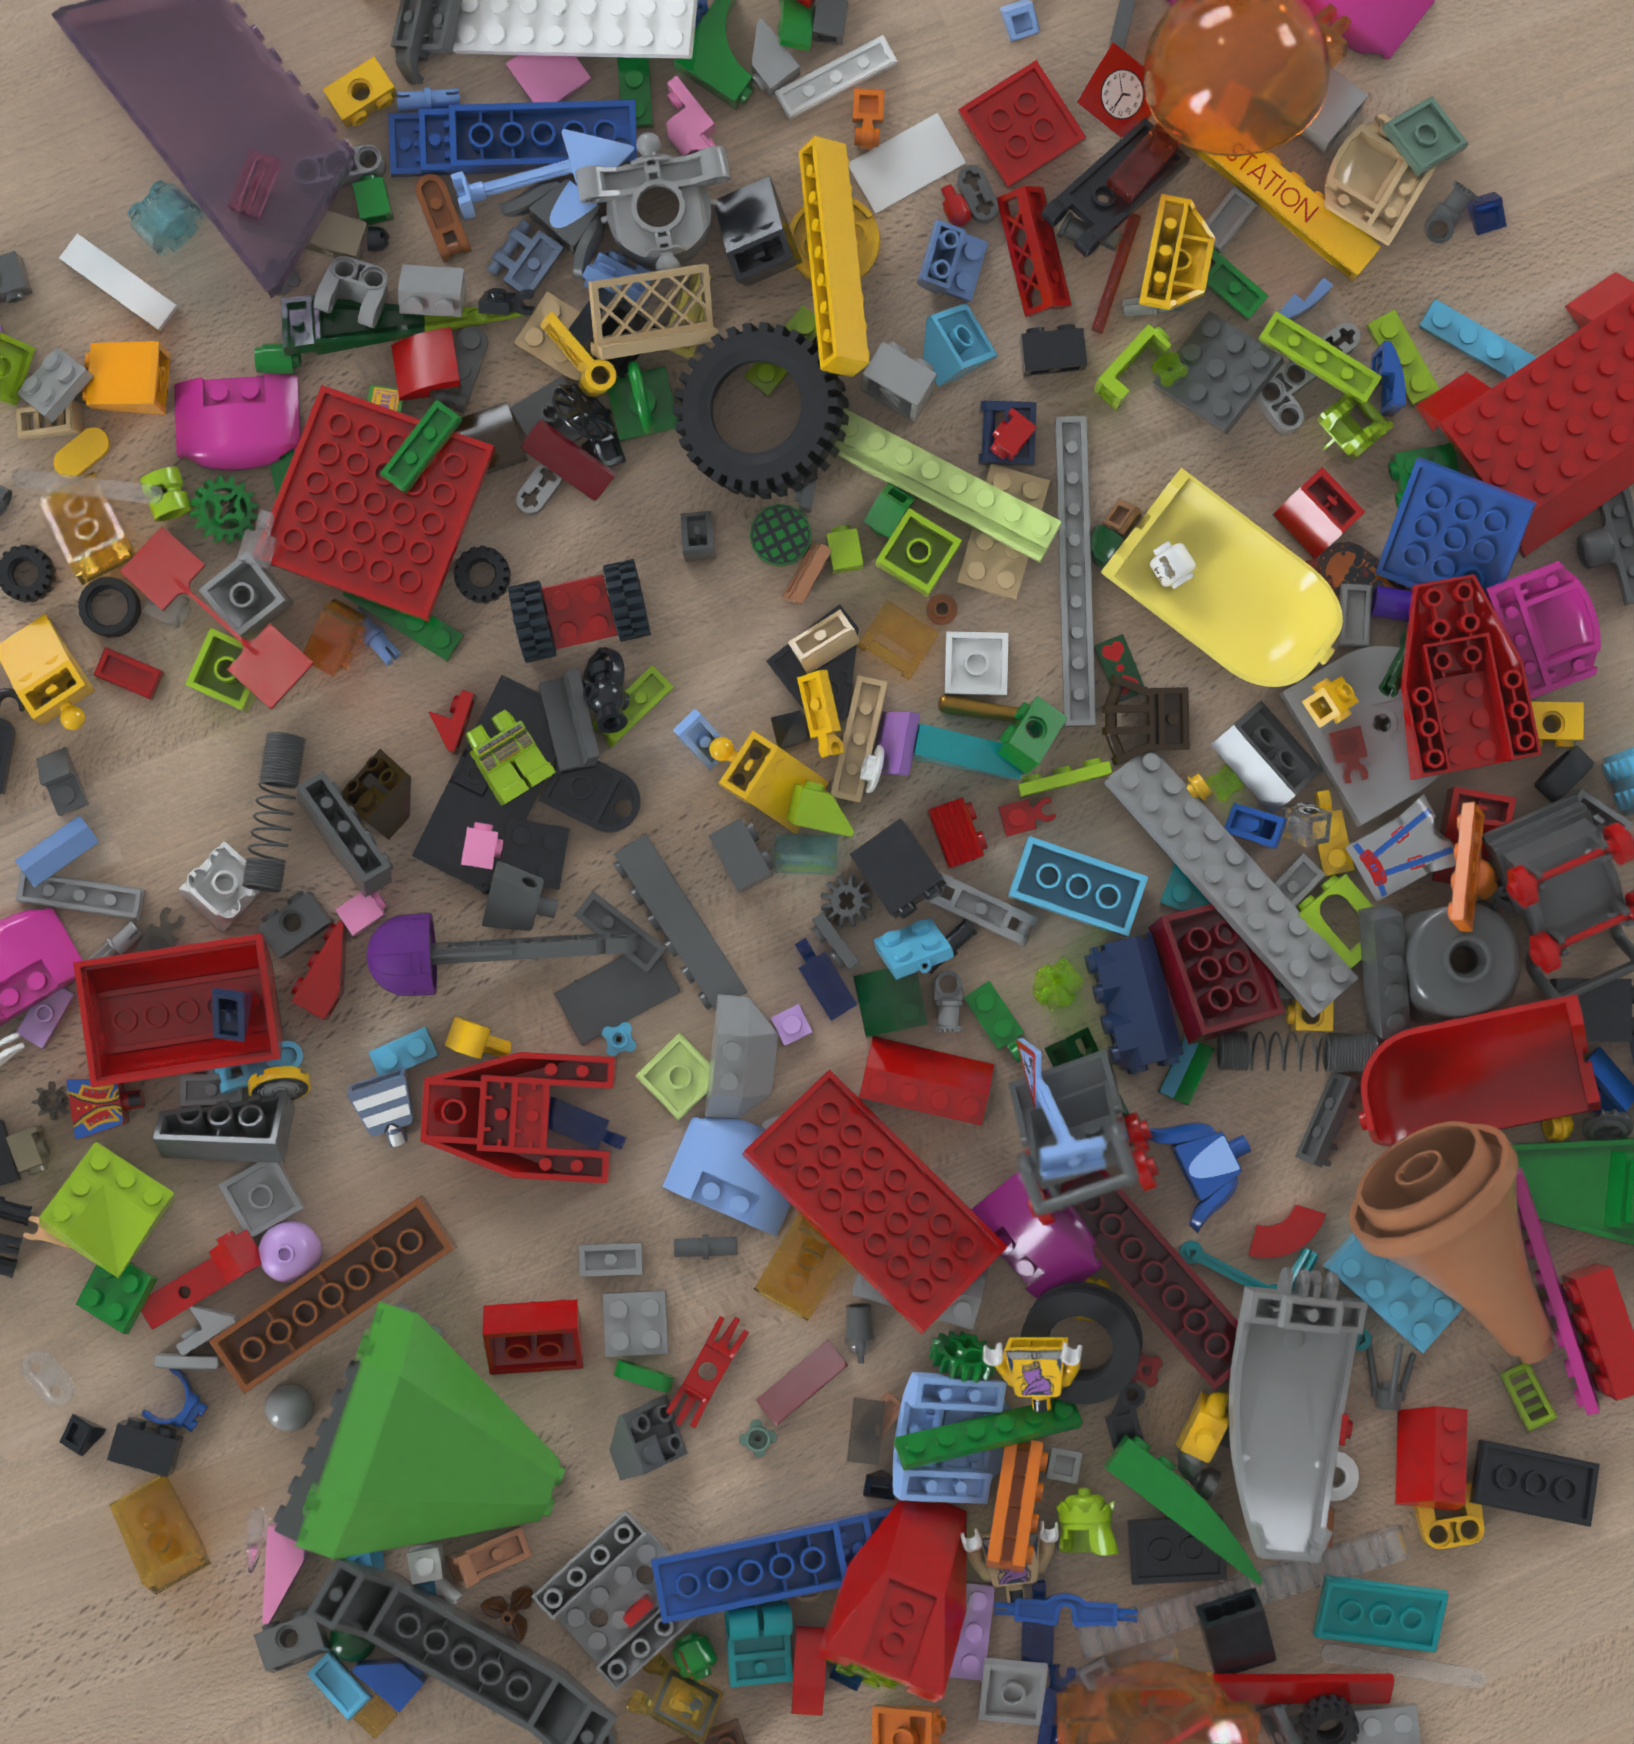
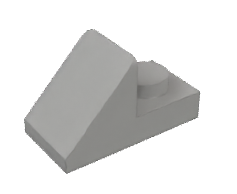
M193 1305L190 1309L202 1329L200 1330L198 1326H195L183 1333L181 1337L184 1341L177 1344L176 1347L181 1355L184 1356L241 1320V1318L237 1314L201 1305Z

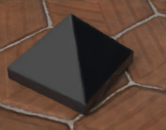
M883 1469L867 1474L863 1496L894 1500L893 1476Z

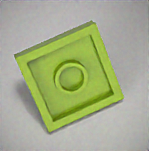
M0 332V401L17 407L20 398L17 391L26 380L35 348Z

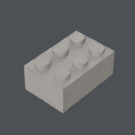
M882 341L863 372L862 392L915 423L934 392L937 373L933 372L934 367L921 358L915 361L905 355L907 351L894 342L888 345Z

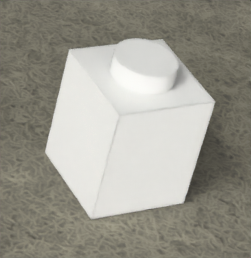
M442 1542L415 1546L408 1550L407 1559L412 1584L439 1580L445 1577L447 1568Z

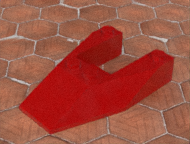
M518 1052L424 1078L420 1141L511 1178L609 1183L612 1150L547 1147L551 1085L615 1088L617 1057Z

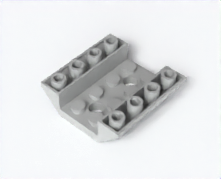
M626 1510L531 1596L552 1620L556 1617L596 1662V1670L615 1691L621 1688L697 1618L693 1617L662 1623L655 1580L653 1579L647 1583L640 1581L637 1577V1570L642 1566L652 1568L651 1559L672 1554L645 1525ZM645 1593H649L655 1600L654 1607L630 1628L623 1621L624 1613ZM593 1610H605L608 1614V1621L604 1625L594 1624L590 1617Z

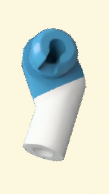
M445 1577L439 1580L417 1583V1585L434 1595L442 1596L452 1605H456L463 1597Z

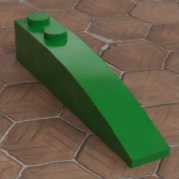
M1125 1435L1103 1464L1106 1470L1257 1585H1260L1263 1580L1243 1547L1206 1501L1174 1472L1177 1466L1163 1455L1157 1459L1148 1451L1151 1446L1137 1435L1133 1440Z

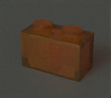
M334 598L323 607L303 654L314 663V667L331 676L336 675L342 669L346 671L354 658V654L351 653L354 644H359L365 634L366 628L363 627L367 616Z

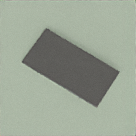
M624 955L587 976L575 980L574 983L554 994L581 1045L602 1035V1030L606 1026L617 1027L622 1022H626L680 993V990L662 956L647 973Z

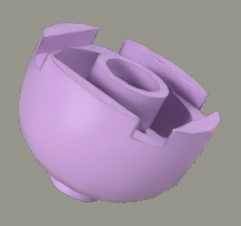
M295 1220L282 1221L270 1227L261 1238L258 1248L264 1272L274 1280L286 1284L296 1282L318 1267L322 1257V1245L319 1237L306 1223Z

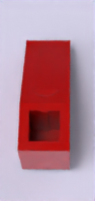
M339 920L337 924L331 923L323 936L326 943L322 950H316L312 954L307 964L310 967L309 972L305 978L300 977L296 981L291 991L294 994L291 1002L322 1020L330 1018L344 994L347 927L342 920Z

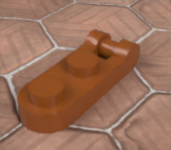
M424 175L416 184V195L443 262L451 260V256L463 252V254L471 252L472 249L445 182L438 175ZM455 232L458 240L446 244L444 236Z

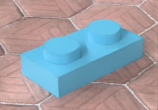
M423 1027L368 1052L378 1075L405 1067L407 1070L439 1056L427 1027Z

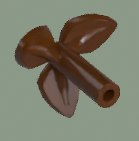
M520 1587L512 1592L511 1604L508 1605L501 1596H494L485 1600L480 1605V1608L491 1618L498 1619L501 1617L507 1633L515 1641L521 1642L527 1633L528 1624L527 1619L519 1614L518 1610L530 1608L533 1603L531 1596L534 1593L530 1587Z

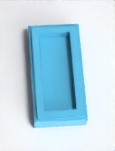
M329 1651L307 1673L347 1720H351L373 1698L332 1651Z

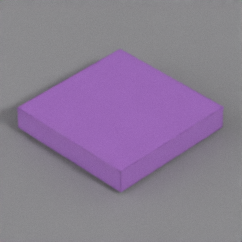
M882 713L877 746L881 745L884 748V763L881 775L909 776L920 720L919 713Z

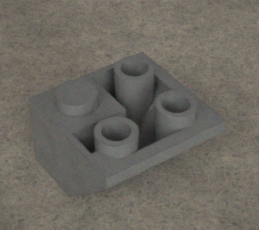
M667 1394L618 1416L609 1451L620 1480L647 1474L688 1454L678 1425L675 1424L676 1419L673 1412L671 1415L665 1412L670 1405Z

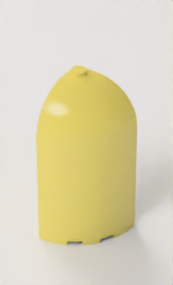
M1180 468L1146 515L1100 572L1231 673L1245 681L1261 686H1287L1306 677L1318 662L1324 665L1335 652V649L1331 646L1342 628V609L1336 594L1328 582L1309 564L1183 468ZM1167 541L1172 546L1177 543L1184 544L1196 563V568L1192 572L1194 577L1175 589L1172 586H1162L1150 568V561L1156 556L1153 550Z

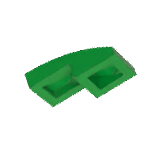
M779 0L781 18L777 26L779 45L809 51L812 39L813 4L809 9L795 0Z

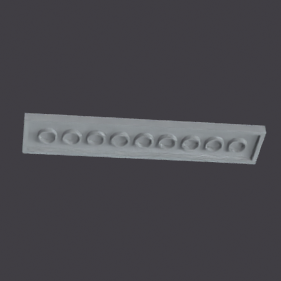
M1150 750L1132 758L1104 782L1312 1018L1317 1016L1358 979L1356 974L1331 946L1298 915L1300 913L1298 909L1198 797H1192L1187 790L1188 786L1156 750Z

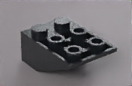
M770 176L717 199L718 206L715 208L727 257L738 283L747 287L803 263Z

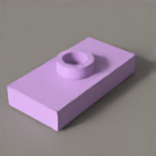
M62 988L31 1007L16 1033H19L20 1036L42 1049L46 1048L76 994L66 988Z

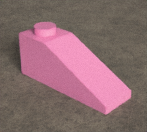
M271 1524L267 1527L262 1624H269L274 1620L304 1566L308 1553H313L312 1551L296 1547V1541L275 1532L277 1524Z

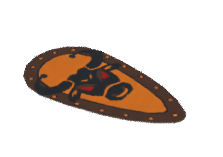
M1338 542L1328 547L1320 555L1316 566L1317 572L1328 582L1338 600L1340 584L1372 585V598L1376 586L1407 590L1404 585L1375 574L1379 559L1362 546L1351 542Z

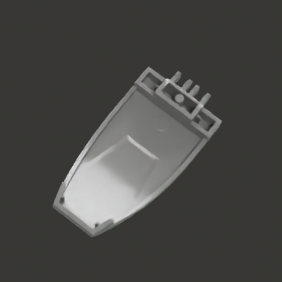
M1283 1267L1279 1274L1280 1278L1277 1289L1244 1287L1230 1373V1448L1239 1500L1255 1554L1263 1559L1319 1563L1333 1533L1326 1526L1339 1446L1342 1414L1345 1411L1358 1334H1363L1368 1303L1359 1298L1337 1296L1339 1277L1334 1272L1327 1273L1323 1293L1320 1294L1321 1272L1300 1269L1294 1291H1291L1294 1275L1291 1268Z

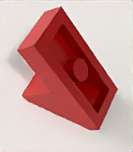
M463 689L460 696L455 695L450 707V713H453L452 719L429 711V715L449 752L456 755L458 754L477 698L474 693Z

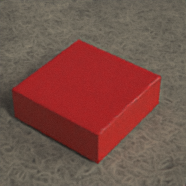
M645 1593L624 1613L623 1621L631 1628L654 1607L655 1600L649 1593Z

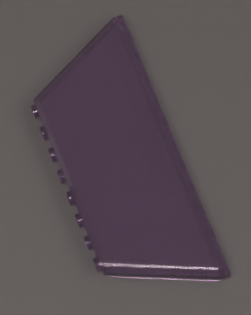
M87 0L62 6L51 14L70 42L268 296L273 298L280 293L355 164L352 157L356 153L346 139L340 142L334 133L338 130L329 117L321 118L316 110L319 109V106L309 93L303 95L298 89L301 83L291 70L287 72L283 70L280 66L283 60L273 47L267 49L262 41L265 38L256 25L253 24L249 27L244 19L247 15L236 1L231 4L229 0Z

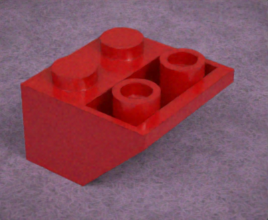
M1322 467L1272 515L1315 560L1355 523L1365 511Z

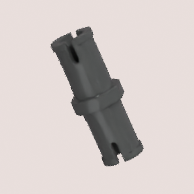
M702 1234V1238L674 1239V1257L703 1256V1260L709 1259V1256L737 1255V1237H709V1234Z

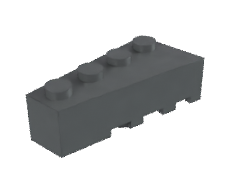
M282 1090L277 1091L276 1095L261 1097V1095L248 1096V1100L230 1103L229 1100H223L209 1107L201 1108L200 1105L161 1111L158 1114L153 1141L162 1158L284 1163L295 1107L288 1091Z

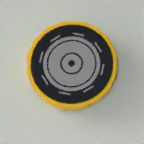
M294 1066L270 1067L263 1070V1075L257 1077V1073H255L247 1081L249 1096L261 1095V1097L276 1095L277 1091L287 1090L291 1100L295 1101L306 1096L311 1090L310 1074L307 1072L302 1074L301 1069Z

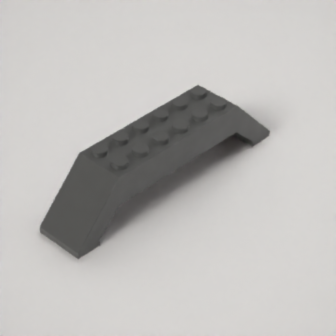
M339 1558L305 1614L333 1631L335 1629L369 1640L528 1730L543 1744H602L617 1719V1715L563 1667L419 1585L412 1584L410 1580L399 1574Z

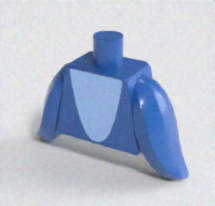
M1186 1123L1166 1128H1150L1152 1138L1148 1140L1157 1144H1174L1170 1148L1195 1199L1200 1201L1193 1210L1189 1221V1226L1198 1233L1205 1222L1234 1195L1239 1184L1238 1175L1242 1172L1237 1158L1251 1152L1249 1143L1244 1135L1228 1142L1223 1132H1216L1210 1125L1204 1123Z

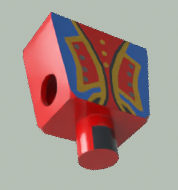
M90 1079L66 1080L75 1139L87 1138L130 1123L128 1110L144 1108L145 1106L142 1090L125 1092L124 1083L91 1088Z

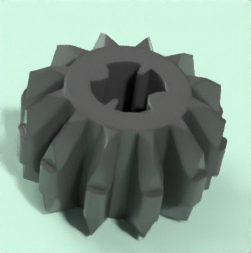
M840 875L837 876V882L840 887L836 888L831 882L826 884L828 889L833 892L832 895L821 893L820 897L822 899L831 900V903L822 905L821 910L833 909L827 920L831 922L839 915L838 927L842 928L844 926L845 917H849L851 927H855L854 915H857L862 921L867 919L866 915L860 911V908L872 910L873 905L862 903L863 899L872 897V892L860 894V891L866 886L864 881L860 882L855 888L853 887L855 876L851 875L848 885H844L843 877ZM845 893V896L848 893L854 896L852 903L855 906L848 910L847 906L846 910L839 907L841 903L839 896Z

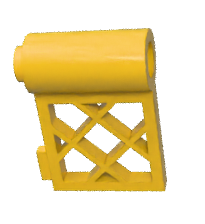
M553 312L549 313L540 324V327L581 373L579 385L582 392L592 398L604 395L616 380V370L613 365L606 360L599 359L594 361Z

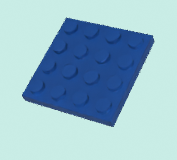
M1418 457L1375 574L1409 588L1418 584L1475 574L1488 598L1486 588L1508 580L1537 502Z

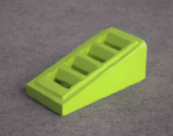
M1521 1363L1499 1374L1528 1433L1558 1418L1530 1364ZM1524 1373L1527 1374L1528 1379L1512 1385L1511 1379ZM1532 1384L1533 1391L1518 1397L1517 1391ZM1538 1396L1540 1402L1524 1408L1522 1403ZM1544 1408L1545 1414L1530 1420L1529 1414Z

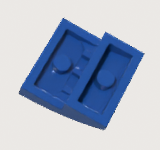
M1384 341L1372 353L1371 370L1382 376L1377 384L1382 385L1381 415L1393 417L1406 405L1405 380L1402 366L1391 341Z

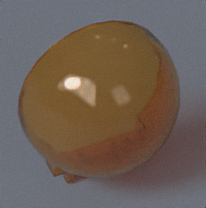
M1175 0L1161 15L1148 40L1143 65L1146 101L1155 120L1171 137L1189 148L1212 155L1235 157L1266 152L1284 145L1303 132L1318 115L1327 96L1330 71L1347 56L1348 41L1341 35L1348 30L1352 21L1344 15L1329 27L1327 24L1336 16V7L1330 4L1315 16L1302 0Z

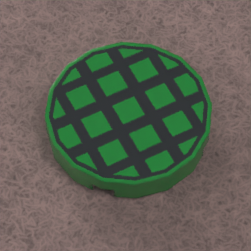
M776 504L766 507L757 514L751 524L750 541L753 551L762 561L770 565L785 567L795 564L804 557L810 546L812 532L807 518L800 510L790 505Z

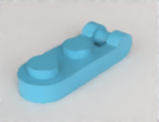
M282 1041V1059L214 1069L215 1073L219 1074L222 1082L219 1084L221 1093L228 1094L247 1087V1081L253 1074L257 1073V1077L263 1075V1070L270 1067L294 1066L299 1068L303 1060L300 1046L292 1041ZM240 1066L243 1076L233 1078L231 1069Z

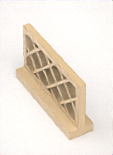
M707 264L588 282L594 342H590L591 355L601 360L713 342L711 337L718 334V329L713 327L709 266ZM700 273L701 284L693 294L683 284L691 274ZM662 278H668L675 284L665 298L654 290ZM652 280L649 285L645 282V281ZM639 282L646 289L635 303L625 293L632 283ZM622 285L620 289H618L616 286ZM610 287L617 293L607 307L599 302L598 288ZM680 289L691 297L681 311L670 303ZM651 293L661 301V304L652 316L641 308ZM621 298L633 306L623 320L612 313ZM695 302L703 308L702 321L692 322L686 317ZM666 307H669L677 314V317L670 326L664 327L657 319ZM639 311L649 320L640 331H634L628 324ZM610 316L620 325L612 335L603 336L602 324ZM654 324L658 327V328H652V329H651V327H652Z

